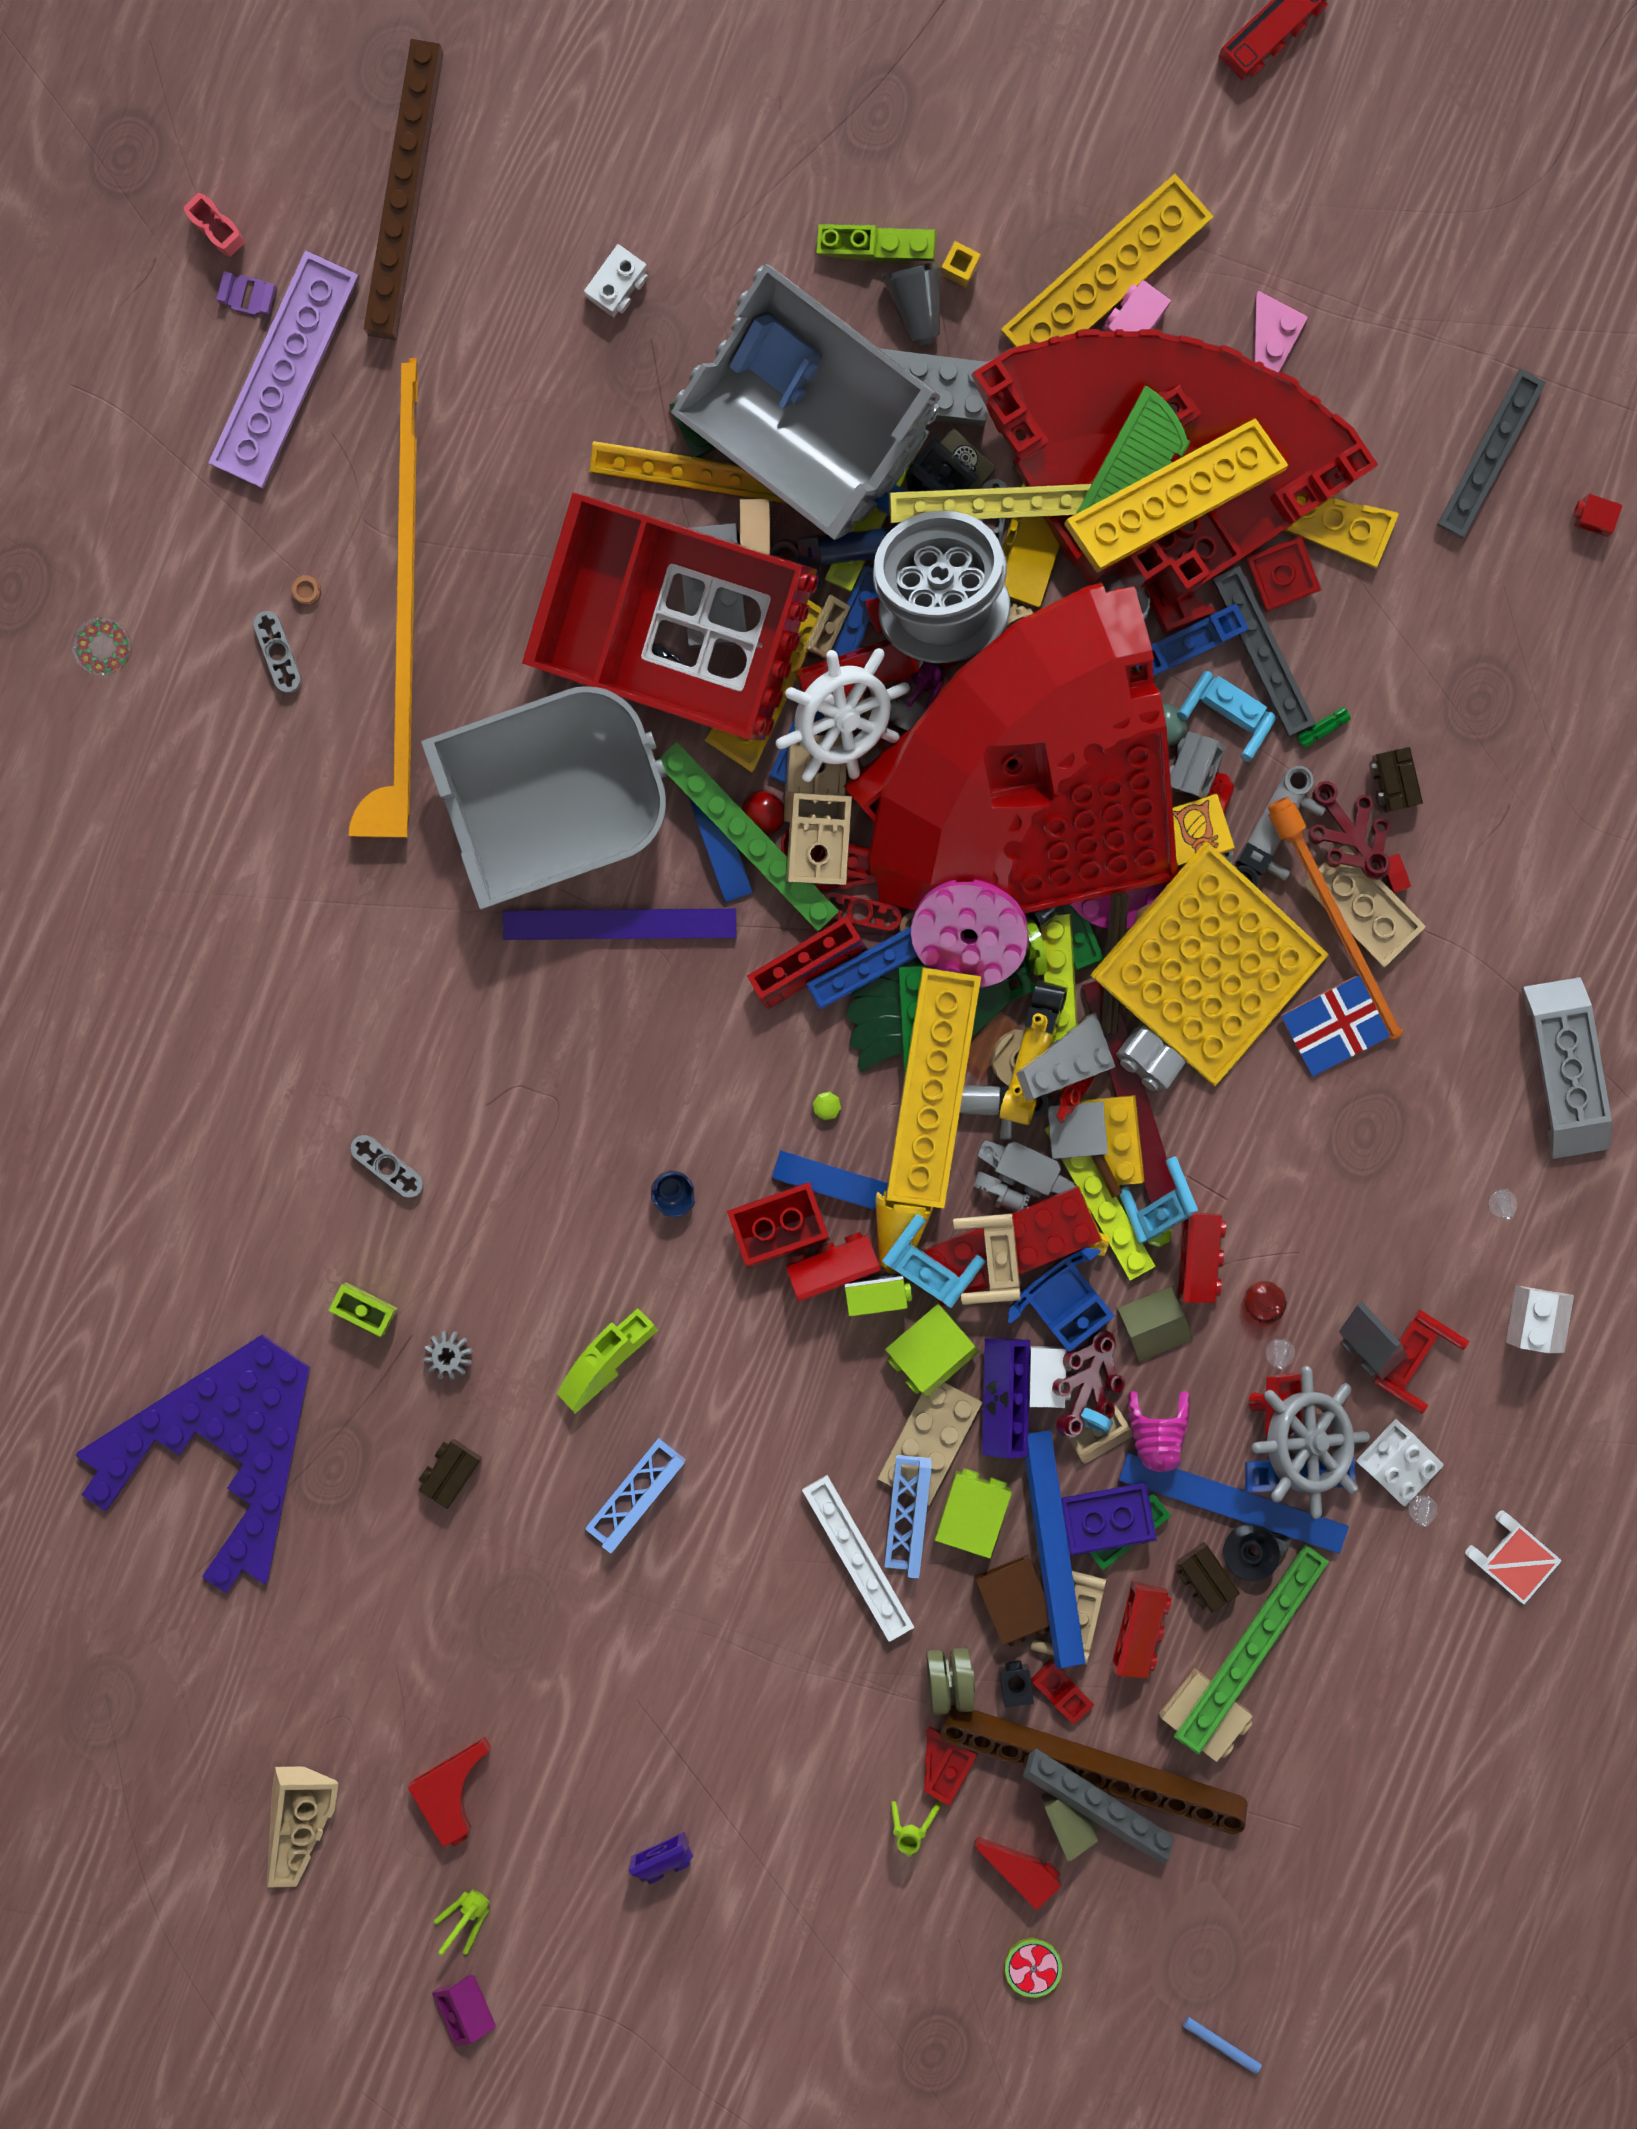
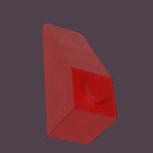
M980 1837L974 1841L975 1848L1035 1910H1038L1061 1887V1882L1058 1878L1061 1874L1050 1862L1045 1865L1040 1858Z

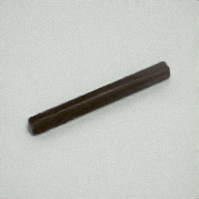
M1119 891L1111 894L1107 955L1126 934L1129 895L1125 892ZM1104 988L1101 1028L1105 1034H1117L1120 1002Z

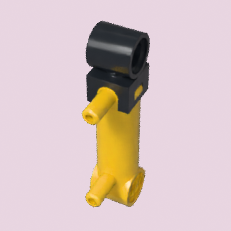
M1038 980L1034 989L1031 1007H1029L1024 1024L1025 1032L1009 1088L1001 1105V1119L1029 1126L1034 1114L1036 1098L1026 1101L1016 1073L1039 1054L1049 1049L1053 1037L1057 1033L1061 1019L1060 1015L1067 997V987Z

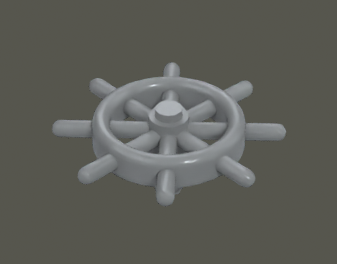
M1304 1366L1301 1369V1393L1294 1394L1282 1401L1274 1391L1268 1390L1265 1392L1264 1398L1275 1410V1413L1269 1425L1267 1441L1253 1443L1252 1451L1256 1454L1268 1453L1272 1467L1280 1479V1482L1271 1494L1272 1501L1280 1502L1289 1488L1298 1492L1309 1493L1310 1514L1312 1518L1319 1519L1322 1516L1321 1492L1330 1490L1338 1483L1350 1494L1358 1491L1357 1484L1347 1472L1353 1459L1354 1444L1368 1442L1370 1435L1366 1431L1353 1432L1351 1421L1342 1407V1404L1351 1392V1386L1347 1383L1342 1384L1333 1398L1323 1393L1314 1392L1313 1371L1309 1366ZM1315 1407L1319 1408L1323 1412L1317 1424ZM1302 1408L1304 1413V1425L1295 1416ZM1331 1424L1333 1434L1327 1435L1325 1431ZM1289 1428L1294 1431L1292 1434H1288ZM1329 1446H1334L1333 1456L1327 1452ZM1288 1451H1293L1296 1454L1292 1462ZM1319 1460L1327 1468L1321 1475L1319 1474ZM1306 1461L1308 1479L1299 1474Z

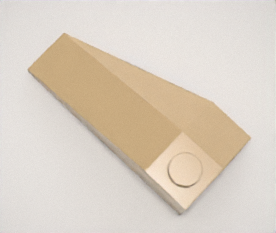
M304 1766L275 1767L271 1795L267 1887L297 1886L311 1859L310 1854L317 1840L320 1841L323 1835V1828L328 1818H331L335 1811L338 1782Z

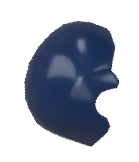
M670 1170L661 1173L651 1186L653 1205L664 1216L676 1218L686 1215L695 1204L692 1181L682 1172Z

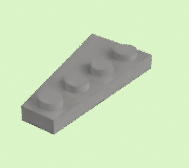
M1096 1012L1087 1015L1080 1024L1071 1028L1064 1037L1055 1041L1049 1046V1049L1039 1054L1016 1073L1026 1101L1115 1067Z

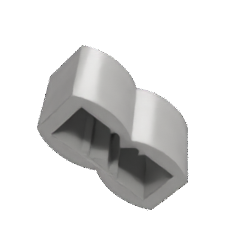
M1144 1025L1135 1027L1116 1053V1056L1120 1059L1121 1066L1129 1072H1136L1142 1079V1084L1151 1091L1166 1090L1186 1063L1175 1050L1164 1044L1153 1031Z

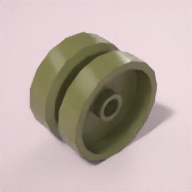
M968 1647L952 1649L950 1653L951 1667H949L948 1659H945V1653L942 1650L926 1651L933 1715L949 1713L952 1695H954L955 1706L959 1713L974 1711L975 1681Z

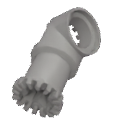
M978 1171L973 1184L974 1187L981 1188V1190L986 1189V1192L990 1191L991 1194L997 1196L994 1207L997 1209L1003 1207L1013 1212L1021 1210L1027 1206L1026 1203L1029 1202L1031 1195L1027 1192L1023 1194L1010 1189L1008 1184L1003 1183L1002 1180Z

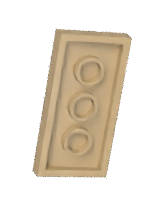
M1346 845L1339 847L1343 853L1356 855ZM1336 854L1330 856L1333 861H1339V857ZM1326 862L1318 868L1353 938L1382 968L1386 967L1426 927L1380 879L1373 880L1364 875L1361 868L1342 864L1333 868L1328 866ZM1308 878L1302 886L1323 906L1310 878Z
M946 1382L928 1397L921 1392L877 1479L893 1487L896 1455L931 1458V1477L927 1504L930 1506L982 1401ZM902 1464L901 1474L907 1481H910L918 1475L919 1466ZM901 1481L899 1483V1488H901L904 1485ZM917 1482L912 1485V1487H913L915 1490H916ZM908 1489L904 1491L905 1494L915 1498Z

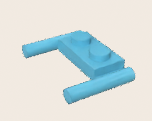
M1203 671L1178 711L1177 716L1181 720L1186 721L1198 701L1201 700L1221 715L1253 734L1241 754V758L1244 761L1250 762L1276 721L1277 716L1272 712H1266L1267 707L1219 675L1217 678H1214L1211 672Z
M1177 1157L1166 1160L1177 1189L1144 1209L1138 1211L1128 1186L1121 1188L1122 1194H1120V1198L1139 1244H1144L1150 1241L1151 1238L1158 1237L1198 1212Z
M916 1214L882 1261L952 1308L986 1260L977 1254L959 1278L951 1270L910 1243L926 1221L922 1216Z

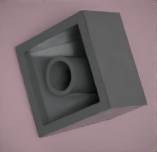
M1362 1301L1355 1307L1339 1331L1344 1339L1340 1342L1351 1355L1357 1353L1363 1359L1360 1365L1371 1377L1376 1373L1382 1380L1408 1357L1399 1340Z

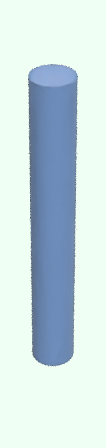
M1187 2017L1183 2022L1182 2027L1254 2074H1257L1261 2069L1262 2064L1195 2020Z

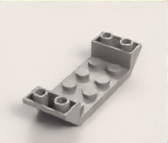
M1581 977L1522 987L1527 1016L1532 1015L1551 1125V1130H1547L1551 1159L1610 1149L1612 1119L1593 1008Z

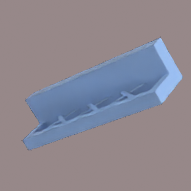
M658 1438L585 1529L602 1542V1547L611 1554L683 1466L686 1459ZM660 1447L672 1459L666 1466L653 1468L652 1455ZM649 1460V1468L641 1469ZM661 1471L654 1480V1472ZM650 1472V1486L647 1489L635 1490L634 1477L637 1473ZM630 1483L631 1491H624ZM635 1494H642L636 1502ZM632 1495L633 1507L627 1512L616 1513L615 1500L619 1496ZM612 1505L613 1513L605 1514ZM624 1516V1518L618 1524L617 1517ZM613 1517L614 1530L608 1537L604 1536L594 1527L601 1518Z
M896 1455L884 1567L908 1570V1577L919 1578L931 1477V1458ZM901 1465L919 1466L918 1475L907 1481L901 1474ZM900 1481L904 1484L901 1488H899ZM917 1482V1486H916V1490H915V1489L912 1487V1485ZM908 1489L915 1497V1502L905 1509L899 1503L898 1496ZM898 1508L901 1511V1513H899L896 1516V1510ZM912 1510H914L913 1518L909 1514ZM905 1516L912 1524V1529L901 1536L895 1529V1523ZM895 1535L898 1540L893 1543V1538ZM911 1537L909 1545L906 1540ZM902 1544L909 1552L908 1561L891 1559L892 1551Z

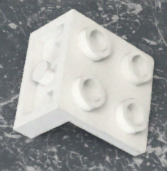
M1397 1419L1356 1460L1362 1468L1373 1476L1403 1506H1406L1444 1465Z

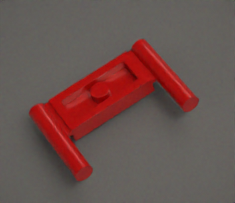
M1419 1309L1413 1321H1410L1399 1338V1342L1402 1344L1408 1357L1382 1380L1376 1375L1373 1383L1423 1414L1428 1404L1404 1389L1438 1335L1461 1350L1467 1347L1469 1340Z

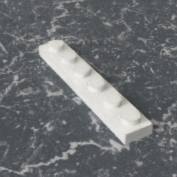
M826 1475L803 1488V1493L888 1641L890 1642L913 1629L914 1625L829 1476Z

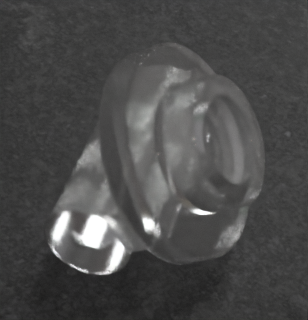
M1503 1188L1494 1191L1489 1196L1488 1208L1494 1216L1504 1220L1515 1216L1514 1213L1518 1202L1513 1192Z
M1277 1338L1267 1345L1265 1354L1273 1367L1285 1369L1294 1360L1295 1349L1290 1340Z
M1427 1495L1415 1496L1408 1505L1409 1516L1420 1526H1429V1523L1435 1519L1438 1512L1436 1502L1431 1496Z

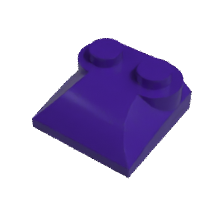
M685 1832L631 1856L630 1874L638 1877L641 1882L647 1881L648 1884H652L664 1877L663 1874L673 1869L675 1872L687 1868L690 1865L689 1860L693 1858V1854Z

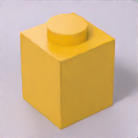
M954 241L941 267L940 275L966 288L979 264L981 254Z

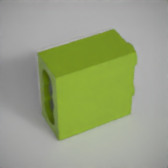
M902 1274L859 1278L845 1284L849 1316L907 1309V1301H912L909 1281L904 1282Z

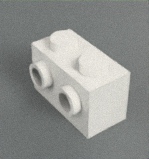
M617 244L584 290L585 297L613 318L618 312L622 314L631 302V298H629L635 288L640 290L648 279L646 274L648 271L647 264Z
M1030 1346L1029 1407L1065 1408V1400L1070 1401L1071 1394L1067 1397L1057 1396L1052 1390L1053 1382L1058 1378H1066V1371H1071V1369L1066 1368L1063 1364V1357L1066 1353L1065 1347ZM1064 1384L1061 1385V1392L1064 1389Z

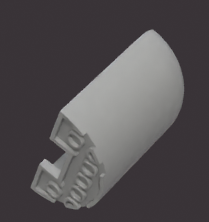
M590 686L571 688L421 741L438 792L445 802L462 850L460 854L480 910L631 857L644 849L654 839L662 825L666 809V795L661 778L667 775L661 759L655 761L652 750L656 749L657 746L652 732L645 733L643 725L634 709L620 696L606 689Z

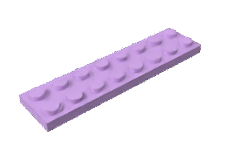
M305 250L208 462L210 465L262 489L264 488L360 278L358 274Z

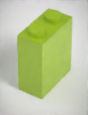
M939 1304L934 1306L885 1349L890 1354L887 1361L898 1373L901 1370L906 1373L909 1379L905 1382L917 1395L921 1391L926 1397L932 1394L980 1352Z
M963 1468L962 1472L955 1470L934 1534V1540L991 1558L1012 1491L1006 1487L1007 1482L991 1477L989 1482L980 1479L978 1472Z

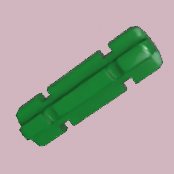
M1341 707L1333 712L1332 716L1328 715L1309 727V731L1306 729L1298 734L1297 740L1303 748H1307L1315 743L1314 740H1320L1336 730L1338 725L1342 726L1350 721L1351 716L1345 707Z

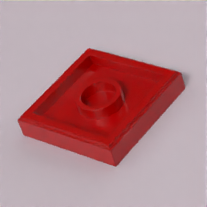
M1301 535L1246 557L1266 612L1322 591Z

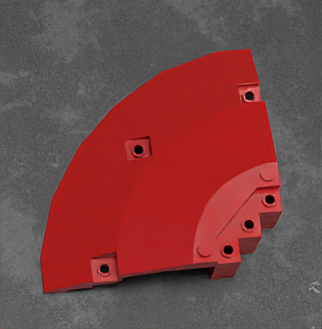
M1081 329L1077 330L1076 333L1061 337L1055 336L1043 342L1029 343L1008 349L975 370L971 375L998 433H1002L1016 455L1013 464L1026 487L1092 484L1144 386L1154 390L1169 405L1173 404L1177 407L1175 414L1184 428L1187 440L1190 441L1183 457L1256 418L1287 462L1288 467L1285 471L1098 573L1064 525L1066 520L1074 515L1043 516L1072 565L1076 564L1090 585L1097 584L1114 572H1116L1126 588L1135 586L1136 593L1156 581L1171 605L1190 592L1197 590L1291 527L1297 520L1333 498L1376 468L1378 464L1355 429L1337 413L1333 414L1324 407L1317 396H1311L1299 385V381L1294 377L1281 371L1275 372L1263 366L1264 363L1252 361L1242 356L1243 353L1229 346L1221 345L1220 347L1203 343L1204 340L1183 335L1177 337L1164 334L1161 330L1140 329L1139 331ZM1022 432L1025 435V439L1018 440L1015 433ZM1174 454L1170 461L1175 462L1182 457ZM1297 496H1303L1306 504H1299Z

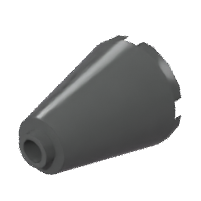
M939 261L931 263L932 269H930V264L927 263L891 273L892 278L890 273L882 275L883 282L911 341L918 340L919 346L936 342L935 336L940 335Z

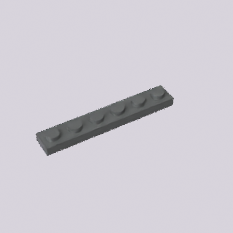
M1522 369L1518 370L1444 509L1437 526L1461 539L1464 538L1546 384L1545 381Z
M1240 566L1213 578V584L1225 608L1237 603L1249 630L1241 633L1239 637L1287 736L1289 737L1316 724Z
M1037 1748L1029 1753L1023 1777L1161 1865L1169 1861L1174 1841L1173 1835Z

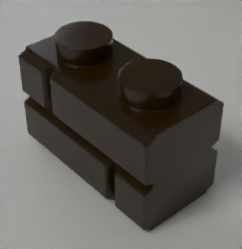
M1410 747L1372 756L1373 762L1369 763L1372 778L1378 780L1380 790L1376 791V799L1379 808L1384 807L1385 813L1423 804Z
M452 1439L449 1444L446 1442L442 1443L435 1454V1457L439 1460L433 1469L427 1466L418 1480L423 1483L419 1491L446 1509L451 1506L482 1459L480 1455L468 1449L456 1439Z
M1205 1542L1176 1561L1180 1567L1176 1573L1185 1585L1189 1583L1193 1585L1197 1592L1192 1596L1202 1610L1208 1607L1211 1613H1213L1240 1594Z

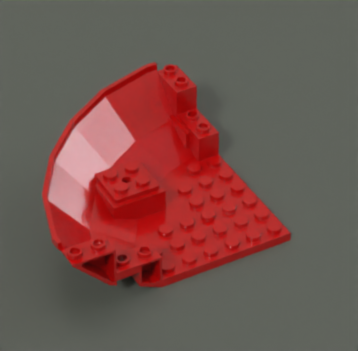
M1102 583L1086 586L1015 622L956 672L912 727L880 792L868 854L869 872L872 876H876L880 902L916 911L924 896L943 883L957 880V882L980 880L993 884L1009 894L1019 904L1024 914L1111 895L1113 892H1126L1171 882L1178 874L1167 726L1161 694L1154 684L1152 662L1154 656L1135 586L1117 588L1109 592H1105ZM1139 665L1136 670L1131 671L1132 666ZM1012 759H1016V760H1017V762H1016V764H1015L1014 766H1012V767L1007 766V763H1008L1010 760H1012Z

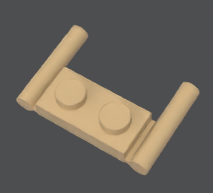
M1002 1214L953 1219L954 1230L984 1228L990 1291L961 1293L962 1305L1021 1300L1013 1215Z
M1072 1571L1073 1581L1076 1584L1075 1595L1085 1665H1088L1107 1580ZM1033 1639L1031 1650L1054 1656L1052 1643Z

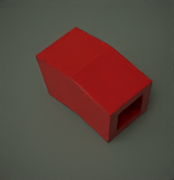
M873 598L865 600L864 604L868 621L876 634L880 635L883 633L879 621L880 599Z
M1400 854L1389 856L1391 866L1389 873L1385 876L1389 889L1396 893L1411 887Z

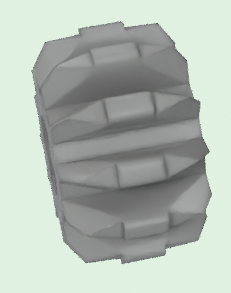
M444 1330L440 1332L441 1341L435 1335L430 1337V1341L435 1347L431 1345L424 1346V1350L432 1355L424 1357L423 1362L433 1361L434 1365L429 1367L428 1372L432 1373L437 1368L440 1369L438 1379H443L447 1371L449 1379L454 1380L456 1376L455 1370L461 1375L466 1373L465 1368L461 1364H472V1360L464 1357V1355L471 1354L473 1349L462 1348L468 1339L464 1337L458 1343L456 1341L458 1337L457 1331H454L450 1339H448V1334ZM445 1348H450L449 1352L454 1351L455 1356L450 1362H446L447 1358L443 1360L441 1354L445 1352Z

